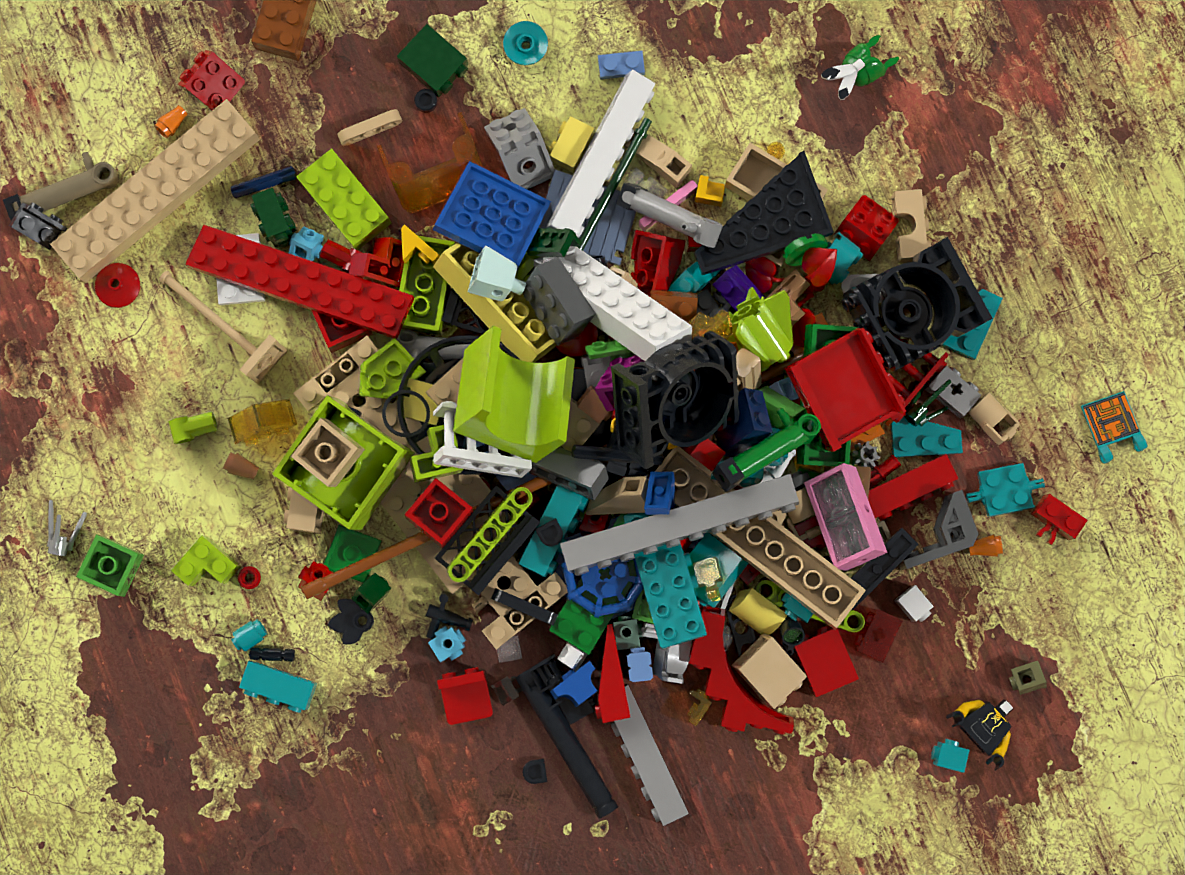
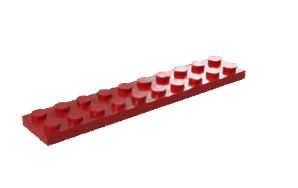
M204 224L185 263L187 268L396 339L414 301V296Z

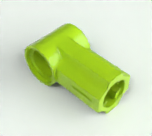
M212 411L193 417L184 416L168 421L174 444L194 440V437L218 431L216 418Z

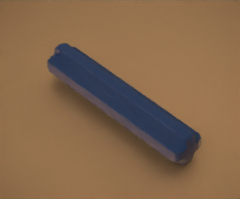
M290 166L230 187L231 193L237 199L297 178L295 169Z

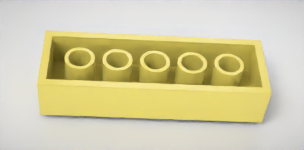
M458 242L445 250L434 264V269L489 329L492 326L502 329L500 341L506 348L513 352L520 360L535 363L556 347L557 344L549 336L546 327L537 318L534 309L529 301L524 298L523 293L518 295L510 292L504 301H497L467 292L475 261L480 253Z

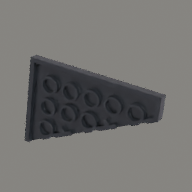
M805 151L800 152L755 197L750 199L741 210H738L722 227L714 248L702 245L695 251L694 255L701 275L783 251L790 243L800 237L813 238L812 234L815 233L822 234L824 237L833 235L834 231Z

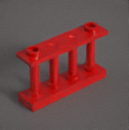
M897 338L898 340L909 344L907 339ZM931 352L922 356L923 359L932 365L925 375L911 363L902 367L904 371L919 382L911 392L893 377L895 382L893 386L896 392L900 393L904 398V408L935 372L939 374L947 365L945 359L949 356L947 352L939 359ZM897 413L890 417L885 424L889 426L893 421L898 423L906 413Z

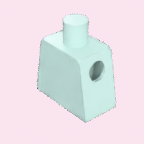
M485 246L476 258L467 292L497 301H504L510 292L521 295L525 289L526 282L515 278L518 267L516 263Z

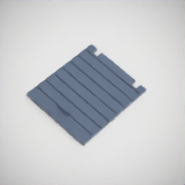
M558 170L554 171L546 199L551 201L539 228H546L573 175ZM602 185V187L604 188V191H603V193H604L605 190H606V188H607V186ZM615 190L583 250L591 257L603 255L605 256V261L620 266L622 258L614 256L615 252L624 253L636 211L627 210L616 204L620 194L619 190ZM601 197L598 200L595 199L592 205L594 207V210L598 205ZM585 218V220H584V222H583V224H582V226L584 227V229H585V227H586V225H587L589 219H586V218Z

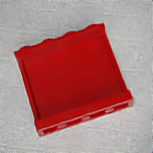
M857 328L784 368L807 413L819 419L821 429L818 434L827 451L834 452L840 449L841 445L897 413L906 412L903 406L905 401L902 395L896 392L893 386L895 383L894 379L883 367V357L878 351H875L872 345L873 338L864 328Z

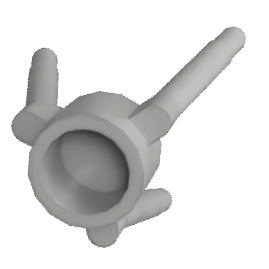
M49 500L47 553L66 556L67 550L72 551L74 541L84 523L87 512L82 513L69 542H67V537L59 536L61 527L60 514L56 517L54 532L53 500Z

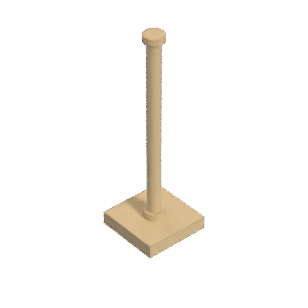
M165 271L160 276L159 281L162 284H167L251 355L239 370L258 385L288 351L270 334L256 348L177 282L169 271Z

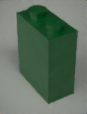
M428 24L397 55L399 64L428 89L432 90L438 98L442 93L447 94L453 86V81L457 77L461 78L468 70L467 58Z

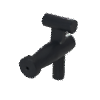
M447 590L443 591L439 597L440 607L432 604L428 607L425 617L432 620L426 634L427 638L434 639L436 637L434 633L438 631L440 622L465 628V631H470L473 622L472 618L468 620L445 609L446 602L450 597V593Z

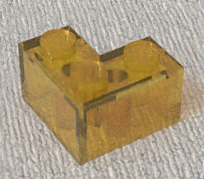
M290 399L254 404L227 418L235 444L245 443V446L254 445L259 442L258 439L268 438L273 433H276V436L290 433L289 429L297 425Z

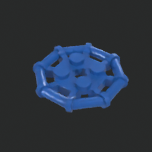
M634 558L633 560L637 577L629 576L628 561L621 562L620 559L611 561L612 565L607 567L610 569L609 574L612 575L610 579L605 578L601 580L598 566L588 568L589 572L581 574L583 586L576 588L574 573L568 571L566 562L562 563L561 568L564 571L568 600L574 601L592 613L595 618L623 611H631L632 605L644 589L636 559ZM628 581L635 583L625 599L621 594ZM587 590L598 597L596 605L580 594ZM617 596L619 603L602 606L603 598Z

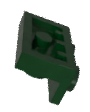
M538 228L526 253L529 256L564 258L570 246L580 247L582 242L576 236V233L569 228Z

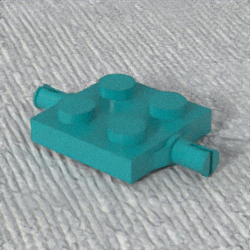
M1020 463L978 472L979 491L966 493V498H968V503L981 500L989 518L1033 509L1032 490L1045 488V483H1043V478L1029 481L1024 464Z

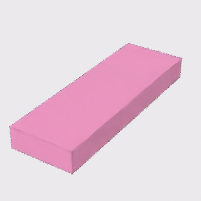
M690 180L666 200L679 205L694 194L698 186L693 180ZM644 216L639 220V227L642 231H646L658 221Z

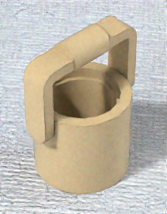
M990 392L967 412L998 445L1004 441H1009L1016 434V429L1020 425L1018 420ZM1004 418L1011 427L1000 436L993 427Z
M804 487L796 491L799 505L795 506V510L787 512L789 518L786 519L792 534L801 541L807 538L810 540L822 534L820 526L818 527L817 525L799 536L793 526L815 514L807 489Z

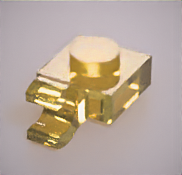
M711 557L693 563L698 586H706L708 599H711L712 602L721 600L716 584L723 581L718 559Z

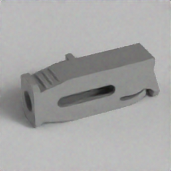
M644 623V626L641 627L642 636L657 639L652 670L653 675H657L663 681L683 684V673L689 662L692 640L662 649L654 624Z

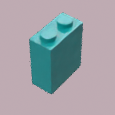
M709 532L705 533L704 537L689 554L693 565L689 567L691 575H696L699 588L695 589L696 598L700 600L699 603L704 607L709 604L715 608L749 564Z

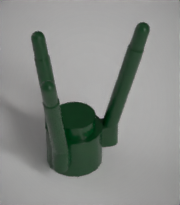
M950 379L941 385L923 404L919 402L915 404L929 381L924 384L905 407L906 414L904 417L911 425L916 427L919 424L922 427L927 421L948 410V407L945 406L926 416L928 413L926 407L951 384L952 381Z

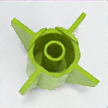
M752 287L748 290L746 300L736 306L737 312L733 315L729 312L725 319L705 328V332L713 331L729 342H737L738 351L741 348H745L758 356L761 361V372H763L777 361L782 363L790 357L789 351L793 346L790 298L786 291L783 290L766 299L763 296L760 299Z

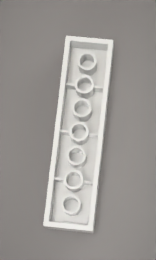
M570 246L565 257H559L596 313L590 322L644 361L657 350L667 345L683 344L687 341L692 342V326L578 247ZM539 257L535 259L534 269L536 266L557 257Z

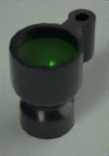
M787 616L780 625L779 632L783 640V649L791 656L794 654V646L803 642L805 633L799 621H794Z

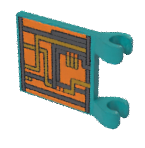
M1124 391L1081 406L1098 449L1101 463L1105 464L1113 459L1112 452L1107 445L1132 437L1135 451L1140 452L1148 447Z

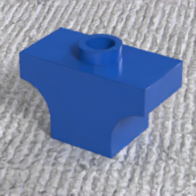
M589 661L576 672L571 669L561 677L564 681L550 691L555 700L565 697L577 707L596 693L597 689L591 682V674L595 669Z

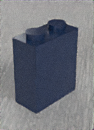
M743 388L738 396V409L740 412L738 423L732 426L727 424L725 429L717 430L714 433L717 446L726 452L724 454L725 457H736L773 433L762 391Z

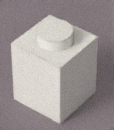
M916 585L909 587L894 600L912 622L917 620L920 622L924 621L931 615L929 610L934 607Z

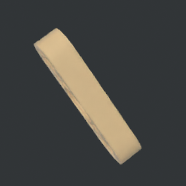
M397 109L390 110L347 127L338 132L337 135L341 145L346 146L399 125L402 119Z

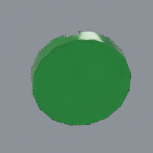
M815 233L812 234L813 238L807 239L805 236L793 241L784 250L783 259L785 263L789 266L802 265L803 255L808 249L814 247L828 248L826 238L822 234Z

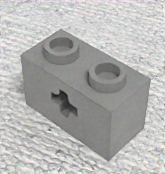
M945 366L925 390L932 395L950 379L952 381L951 384L936 399L944 406H947L958 418H962L982 395L978 393L979 389L977 386L969 381L966 383L960 378L961 374L953 367L948 368ZM954 386L958 388L955 395L951 393Z

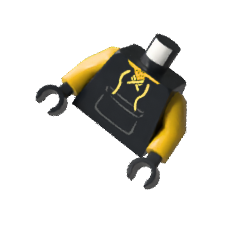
M1005 699L996 707L988 701L975 700L964 702L954 712L946 715L947 719L954 718L955 723L952 727L958 726L984 755L990 756L992 754L986 760L987 765L993 761L996 764L995 771L1004 765L1003 758L1008 748L1011 736L1010 729L1012 727L1005 717L1013 710V707Z

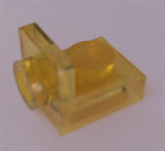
M699 688L696 692L692 689L689 694L700 700L698 704L694 702L687 713L690 716L688 721L695 726L698 725L712 703L707 700L709 696L705 695V692Z

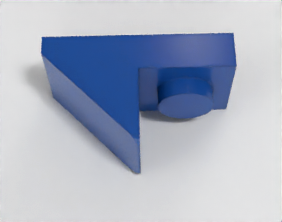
M650 472L644 506L645 514H669L670 508H675L674 472Z

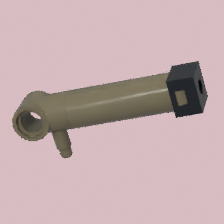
M84 152L82 157L87 171L22 196L18 194L3 199L10 221H12L22 202L28 205L33 202L44 209L43 212L96 191L116 187L120 179L119 174L107 162H99L94 166L89 153ZM110 171V176L106 180H101L102 174Z

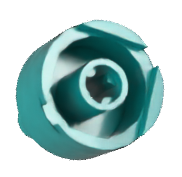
M840 232L833 236L835 240L832 244L828 242L827 248L837 249L835 268L828 281L832 285L834 283L836 285L839 282L842 283L850 273L847 269L852 264L855 265L863 256L860 248Z

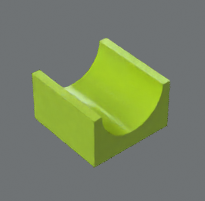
M492 326L464 350L453 432L537 463L566 442L575 359L566 356L554 362L532 363L513 358L499 347L502 329Z
M327 395L272 474L349 530H362L415 452L372 426L352 411L342 400ZM320 418L330 420L365 449L336 487L326 486L291 457Z

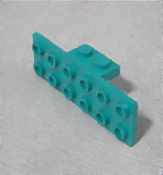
M630 513L624 515V521L626 524L653 515ZM681 544L671 548L663 545L657 547V552L644 555L643 552L634 554L658 641L662 649L707 635L696 598L695 589L699 588L696 575H691L689 567L693 566L689 552L684 553Z

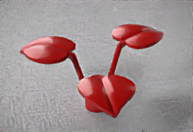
M814 247L804 253L802 268L808 274L804 278L811 285L803 292L807 296L797 304L800 308L810 298L814 297L813 293L821 292L825 288V284L830 280L835 268L837 249ZM760 257L745 263L746 276L761 293L768 292L771 289L772 281L783 282L785 279L773 277L776 273V265L766 257ZM801 308L805 314L792 327L793 342L803 348L805 325L816 324L814 314L807 308Z

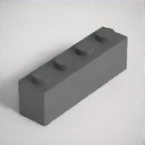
M562 446L537 463L531 462L532 469L528 472L592 500L596 499L608 481L606 467L598 460L574 458L571 451L564 449Z

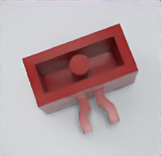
M1050 493L1043 495L1031 512L1032 516L1045 524L1036 533L1037 537H1042L1044 532L1049 531L1050 528L1052 529L1049 533L1050 538L1046 542L1049 545H1052L1055 541L1056 533L1067 540L1076 539L1088 521Z

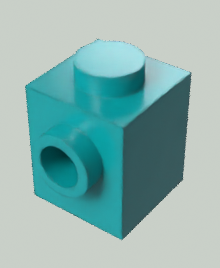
M785 593L782 601H784L782 607L786 609L784 614L794 621L799 618L804 623H807L814 613L788 593Z
M946 739L945 743L938 742L937 746L934 745L931 759L934 760L933 764L936 766L964 773L970 750L959 747V742Z

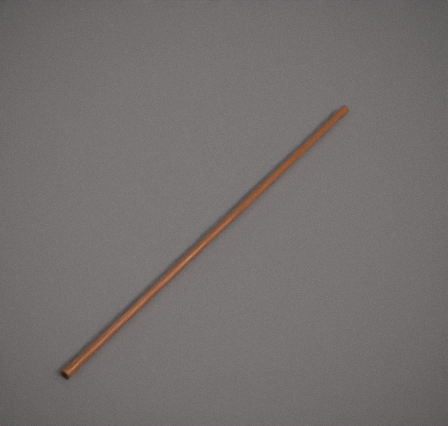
M903 308L905 316L911 314L909 309ZM879 316V317H878L879 324H880L881 327H884V325H883V323H882V321H881V319H880V316ZM804 352L761 372V383L763 384L786 373L784 368L802 359ZM536 477L517 487L527 488L532 493L551 484V482ZM510 489L504 493L508 495L513 489ZM518 491L514 499L517 500L526 494L523 491ZM500 495L491 498V510L496 509L504 498ZM479 504L472 507L473 511L479 506ZM486 504L482 510H488V505ZM479 513V514L475 517V519H476V518H479V517H481V516H483V515H485V514H487V513ZM419 532L328 576L318 578L301 586L306 599H310L336 584L431 539L423 532Z

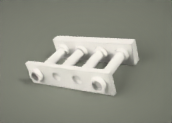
M445 401L433 411V416L444 418V446L433 455L434 464L520 478L532 469L531 460L522 459L513 454H510V457L503 456L498 453L497 448L489 446V453L479 452L476 449V440L466 437L467 450L454 446L453 432L457 404L452 401Z

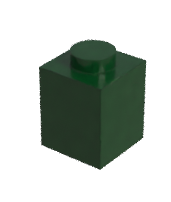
M374 573L356 590L351 599L369 614L388 595L392 588L385 578Z

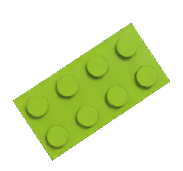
M332 148L296 176L301 185L354 249L359 250L391 224L389 217Z
M418 236L436 251L439 256L455 244L454 241ZM417 251L406 264L404 263L399 291L413 295L414 301L402 329L441 335L442 318L446 308L450 285L434 269V265L431 262L426 264L417 256L419 253Z

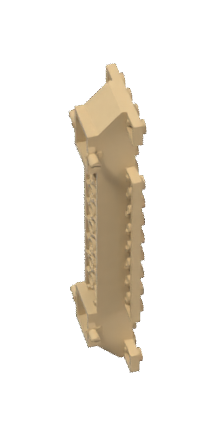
M368 336L364 337L294 392L308 412L319 405L327 395L338 398L345 402L347 406L362 412L361 418L414 451L405 437L393 434L385 426L382 418V409L387 399L365 397L366 403L362 407L354 405L355 398L359 396L360 365L378 351ZM397 400L392 404L389 402L386 408V419L395 431L403 433L397 415ZM405 417L410 433L422 427L420 421ZM428 436L417 442L418 446L425 453L431 452ZM408 462L381 501L382 506L407 537L421 531L405 518V513L415 503V499L418 498L417 495H421L434 480L414 483L410 462ZM453 474L437 478L471 507L480 504L491 491L479 475ZM505 511L499 513V519L503 523H506ZM488 513L475 519L476 528H480L488 519ZM472 522L468 525L466 529L473 528ZM512 527L509 529L510 534L516 527ZM493 529V539H494L495 536H496V532H495V530ZM490 530L483 532L484 539L490 541ZM473 531L463 532L459 536L460 546L467 544L473 536ZM507 533L501 538V540L498 543L504 542L506 540ZM430 540L416 547L452 594L465 585L463 582L453 581L448 576L447 569L435 559V556L442 548L434 541ZM457 540L452 544L451 547L457 546ZM500 545L494 547V553L500 547ZM477 547L478 557H479V556H480V549H479V547ZM474 548L468 549V557L470 559H475ZM447 550L441 558L449 564L458 554V550ZM491 551L484 558L483 561H488L490 559V557L492 556ZM512 556L481 592L482 597L472 604L473 608L477 607L475 609L477 613L489 604L500 615V617L482 630L495 649H498L535 619L491 599L494 589H500L498 587V580L504 576L508 577L511 580V585L508 589L502 591L547 610L568 593L566 584L556 572L536 586L529 576L528 572L530 570L519 565V562ZM479 564V570L484 566V564ZM454 566L453 568L459 572V566ZM462 566V575H464L465 568ZM476 569L467 578L468 581L472 580L476 575Z

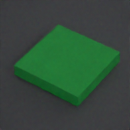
M338 525L324 565L330 571L336 572L378 552L382 540ZM372 568L351 577V579L364 583L369 578Z

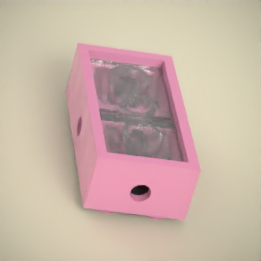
M843 463L804 482L835 567L848 571L887 553L856 467Z

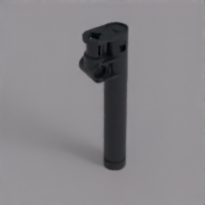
M553 654L521 673L515 679L591 807L594 808L598 819L613 812L619 806L612 799L606 784L558 706L568 698L560 697L555 700L550 693L552 689L564 681L561 677L565 674L564 671L559 669L554 660L556 655ZM547 665L550 666L554 674L551 673Z

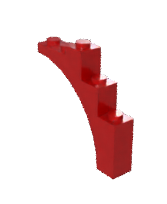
M702 605L701 615L707 635L693 640L689 664H693L698 669L710 668L705 686V695L716 701L726 700L721 716V726L725 727L728 731L737 732L739 730L744 732L746 723L757 729L765 727L772 729L778 734H792L794 728L793 717L777 712L758 701L744 688L735 676L728 662L723 642L725 609L713 608L710 605L704 607Z

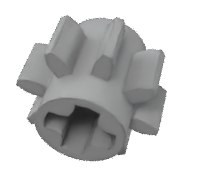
M869 441L865 442L863 446L860 443L854 446L856 451L850 453V456L853 457L852 465L868 466L871 469L875 467L873 461L880 459L876 452L877 447L869 445Z

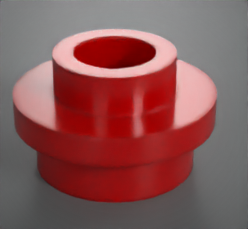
M244 567L238 574V582L245 589H254L261 582V573L255 567ZM250 573L254 576L252 582L246 580V576Z

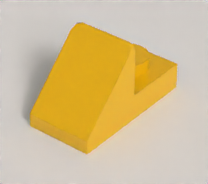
M404 225L401 228L404 263L406 264L418 251L417 256L426 264L431 262L434 265L440 257L439 254Z

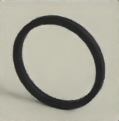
M400 390L393 393L385 401L382 409L383 422L393 434L399 437H413L426 428L430 419V408L427 401L419 393L411 390ZM400 394H411L418 397L426 408L425 423L419 430L413 433L404 434L395 431L386 419L388 403Z

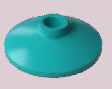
M521 21L515 23L506 31L503 47L507 57L514 63L524 66L532 65L539 62L545 56L548 48V38L543 28L538 24L530 21ZM529 43L530 47L528 49L522 48V44Z

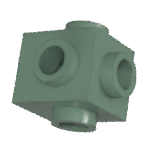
M631 615L618 617V621L613 622L617 650L640 647L639 637H643L641 632L642 623L637 624V619H632ZM629 628L631 635L624 636L622 630Z

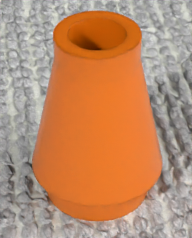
M178 105L170 112L158 118L154 127L163 137L168 138L170 135L173 136L188 114Z
M993 534L976 540L974 545L969 547L970 556L998 557V554H1003L1001 536Z

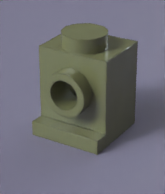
M1038 661L1011 669L1013 676L1009 677L1012 689L1013 691L1018 690L1020 695L1040 688H1047L1046 680ZM1025 677H1029L1032 680L1030 683H1023Z

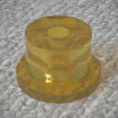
M772 142L767 148V153L779 160L784 156L785 148L780 142Z

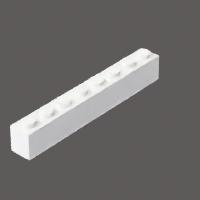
M634 70L625 75L546 228H569L576 233L578 238L584 230L582 224L585 218L589 219L594 211L592 205L595 199L598 200L604 191L603 183L612 176L615 170L612 168L615 160L619 161L625 151L622 148L625 141L628 142L633 136L635 130L632 128L635 122L638 123L645 112L642 110L645 103L648 104L654 95L652 91L655 86L654 82Z

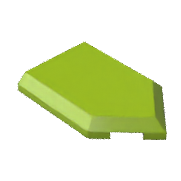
M396 338L360 365L359 396L388 399L389 396L399 390L403 375L414 358ZM419 365L412 374L411 379L417 380L426 371Z

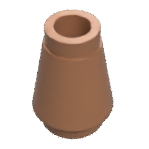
M230 452L223 469L227 470L229 474L254 480L259 467L239 453L234 454Z

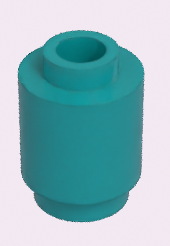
M256 619L255 621H249L234 631V638L231 640L238 650L243 649L246 652L264 640V636L268 633L263 624Z

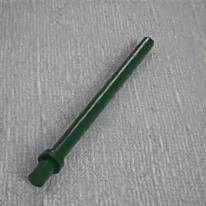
M644 118L640 127L635 129L633 140L579 238L582 243L578 248L582 251L642 140L648 136L647 131L652 123L650 119Z

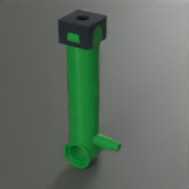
M783 408L778 409L777 414L785 428L736 457H730L721 462L713 470V476L724 492L729 491L750 475L801 445L810 443L821 429L819 419L812 414H804L796 422H793ZM802 426L807 427L810 432L805 431Z

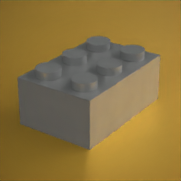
M559 257L536 266L527 279L523 296L529 301L537 318L542 321L549 336L555 341L557 346L579 337L596 313Z

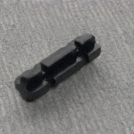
M252 647L249 651L250 660H284L293 662L295 660V650Z

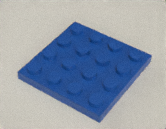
M469 161L439 215L433 231L478 253L487 246L516 263L519 267L551 201Z

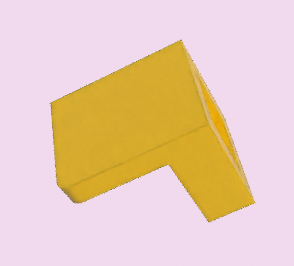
M700 175L695 202L721 207L725 185L708 181V176Z

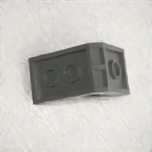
M963 490L944 497L933 528L938 543L924 547L923 553L919 554L918 550L911 552L898 565L899 571L974 545L978 531Z

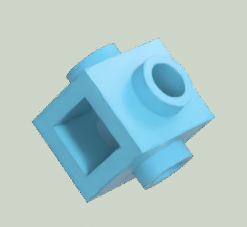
M303 227L298 233L295 232L289 242V254L310 261L319 258L324 236L312 229Z
M445 626L434 633L436 638L428 642L439 661L443 662L447 658H450L452 661L462 655L463 652L461 650L465 648L463 642L466 639L460 629L455 631L453 627L448 629ZM447 639L452 641L450 648L445 645Z

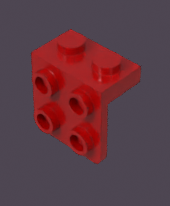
M205 50L204 52H199L194 58L195 64L191 69L187 68L180 75L179 79L181 81L178 85L185 91L192 93L210 110H214L226 99L230 102L242 88L245 80L214 52Z
M862 195L833 235L840 232L860 248V252L863 253V257L870 261L898 224L899 219L873 199Z
M478 667L465 670L464 675L456 676L455 672L442 674V679L437 680L439 690L441 689L448 724L454 725L492 716L493 710L485 670L479 671Z

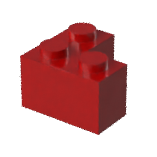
M393 237L376 238L373 254H352L349 274L390 288H399L404 267L402 241Z

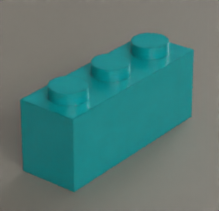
M248 661L239 688L244 689V694L257 698L259 694L267 697L266 702L279 705L282 702L288 704L287 709L301 713L302 710L309 709L317 683L255 661Z

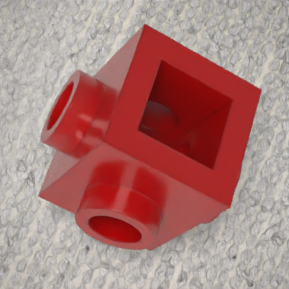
M313 561L309 568L304 566L298 578L301 581L298 588L302 591L301 586L318 578L328 576L333 572L329 571L326 565ZM329 588L314 597L322 601Z

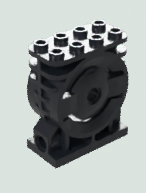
M948 237L914 256L912 262L887 269L849 289L843 294V299L841 300L843 308L850 312L853 318V326L864 328L871 334L873 338L872 345L875 351H878L883 357L884 363L882 365L886 372L890 374L934 351L950 335L960 337L993 319ZM903 283H904L905 285H911V286H914V287H916V288H913V287H904ZM881 292L884 299L881 303L879 314L878 303L881 298V296L879 295ZM903 308L909 309L911 317L904 315ZM933 313H934L933 323H932V326H931L930 332H929L928 327H929L930 324H931L932 317H933ZM879 316H880V319H881V321H882L884 327H885V328L887 329V331H888V332H886V333L884 332V330L882 329V327H881L880 324H879V321H878V317H879ZM897 338L907 339L909 344H907L906 342H902Z
M709 331L703 337H694L692 342L687 341L683 344L667 345L653 353L645 362L642 361L627 368L620 363L611 366L618 449L644 469L653 466V457L662 454L669 443L679 447L694 446L708 439L717 430L725 429L727 424L731 426L737 424L740 412L738 409L739 392L737 389L736 347L715 332Z

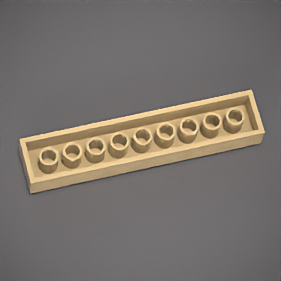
M226 99L50 245L75 275L87 283L105 266L113 262L260 140L258 135Z
M679 446L671 450L663 460L662 465L655 471L674 472L675 507L677 508L735 491L732 488L724 492L718 481L711 479L712 472ZM756 517L750 519L749 524L736 527L735 524L726 526V531L713 534L712 531L709 532L834 630L837 629L866 591L771 517L764 520H759Z

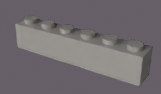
M626 685L625 691L631 718L614 721L611 726L616 737L621 735L625 743L621 745V748L626 758L631 757L634 762V766L631 769L636 780L642 779L644 787L641 790L646 801L651 799L655 807L651 809V812L656 822L661 821L663 826L689 813L629 686Z

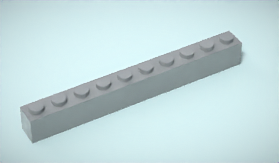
M791 474L670 510L669 514L649 516L560 543L568 571L570 573L575 572V575H581L589 572L588 568L598 566V569L612 565L611 561L620 559L621 562L634 559V554L643 552L644 555L657 552V547L663 545L671 548L680 545V540L689 538L690 541L703 538V533L712 531L713 534L726 531V526L735 524L736 527L749 524V520L756 517L759 520L770 518L773 516V512L779 510L782 513L793 511L796 509L795 506L799 505V500Z

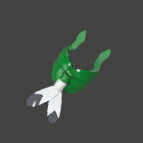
M880 35L872 37L866 44H857L847 53L842 65L830 67L821 74V77L826 80L843 78L838 90L840 100H844L849 96L853 85L858 87L867 86L876 79L883 77L887 68L898 62L899 57L890 58L884 64L878 58L871 57L869 48L878 43Z

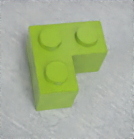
M444 425L429 428L427 435L431 452L411 456L409 459L414 483L458 474L463 471L462 468L434 464L433 455L444 446ZM454 432V446L458 448L456 435Z
M202 535L171 571L188 586H195L206 572H209L220 583L227 584L241 566L211 539Z

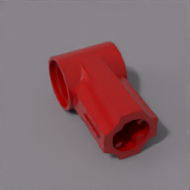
M328 239L321 249L320 258L341 267L343 271L349 274L352 254L362 252L353 248L348 249Z

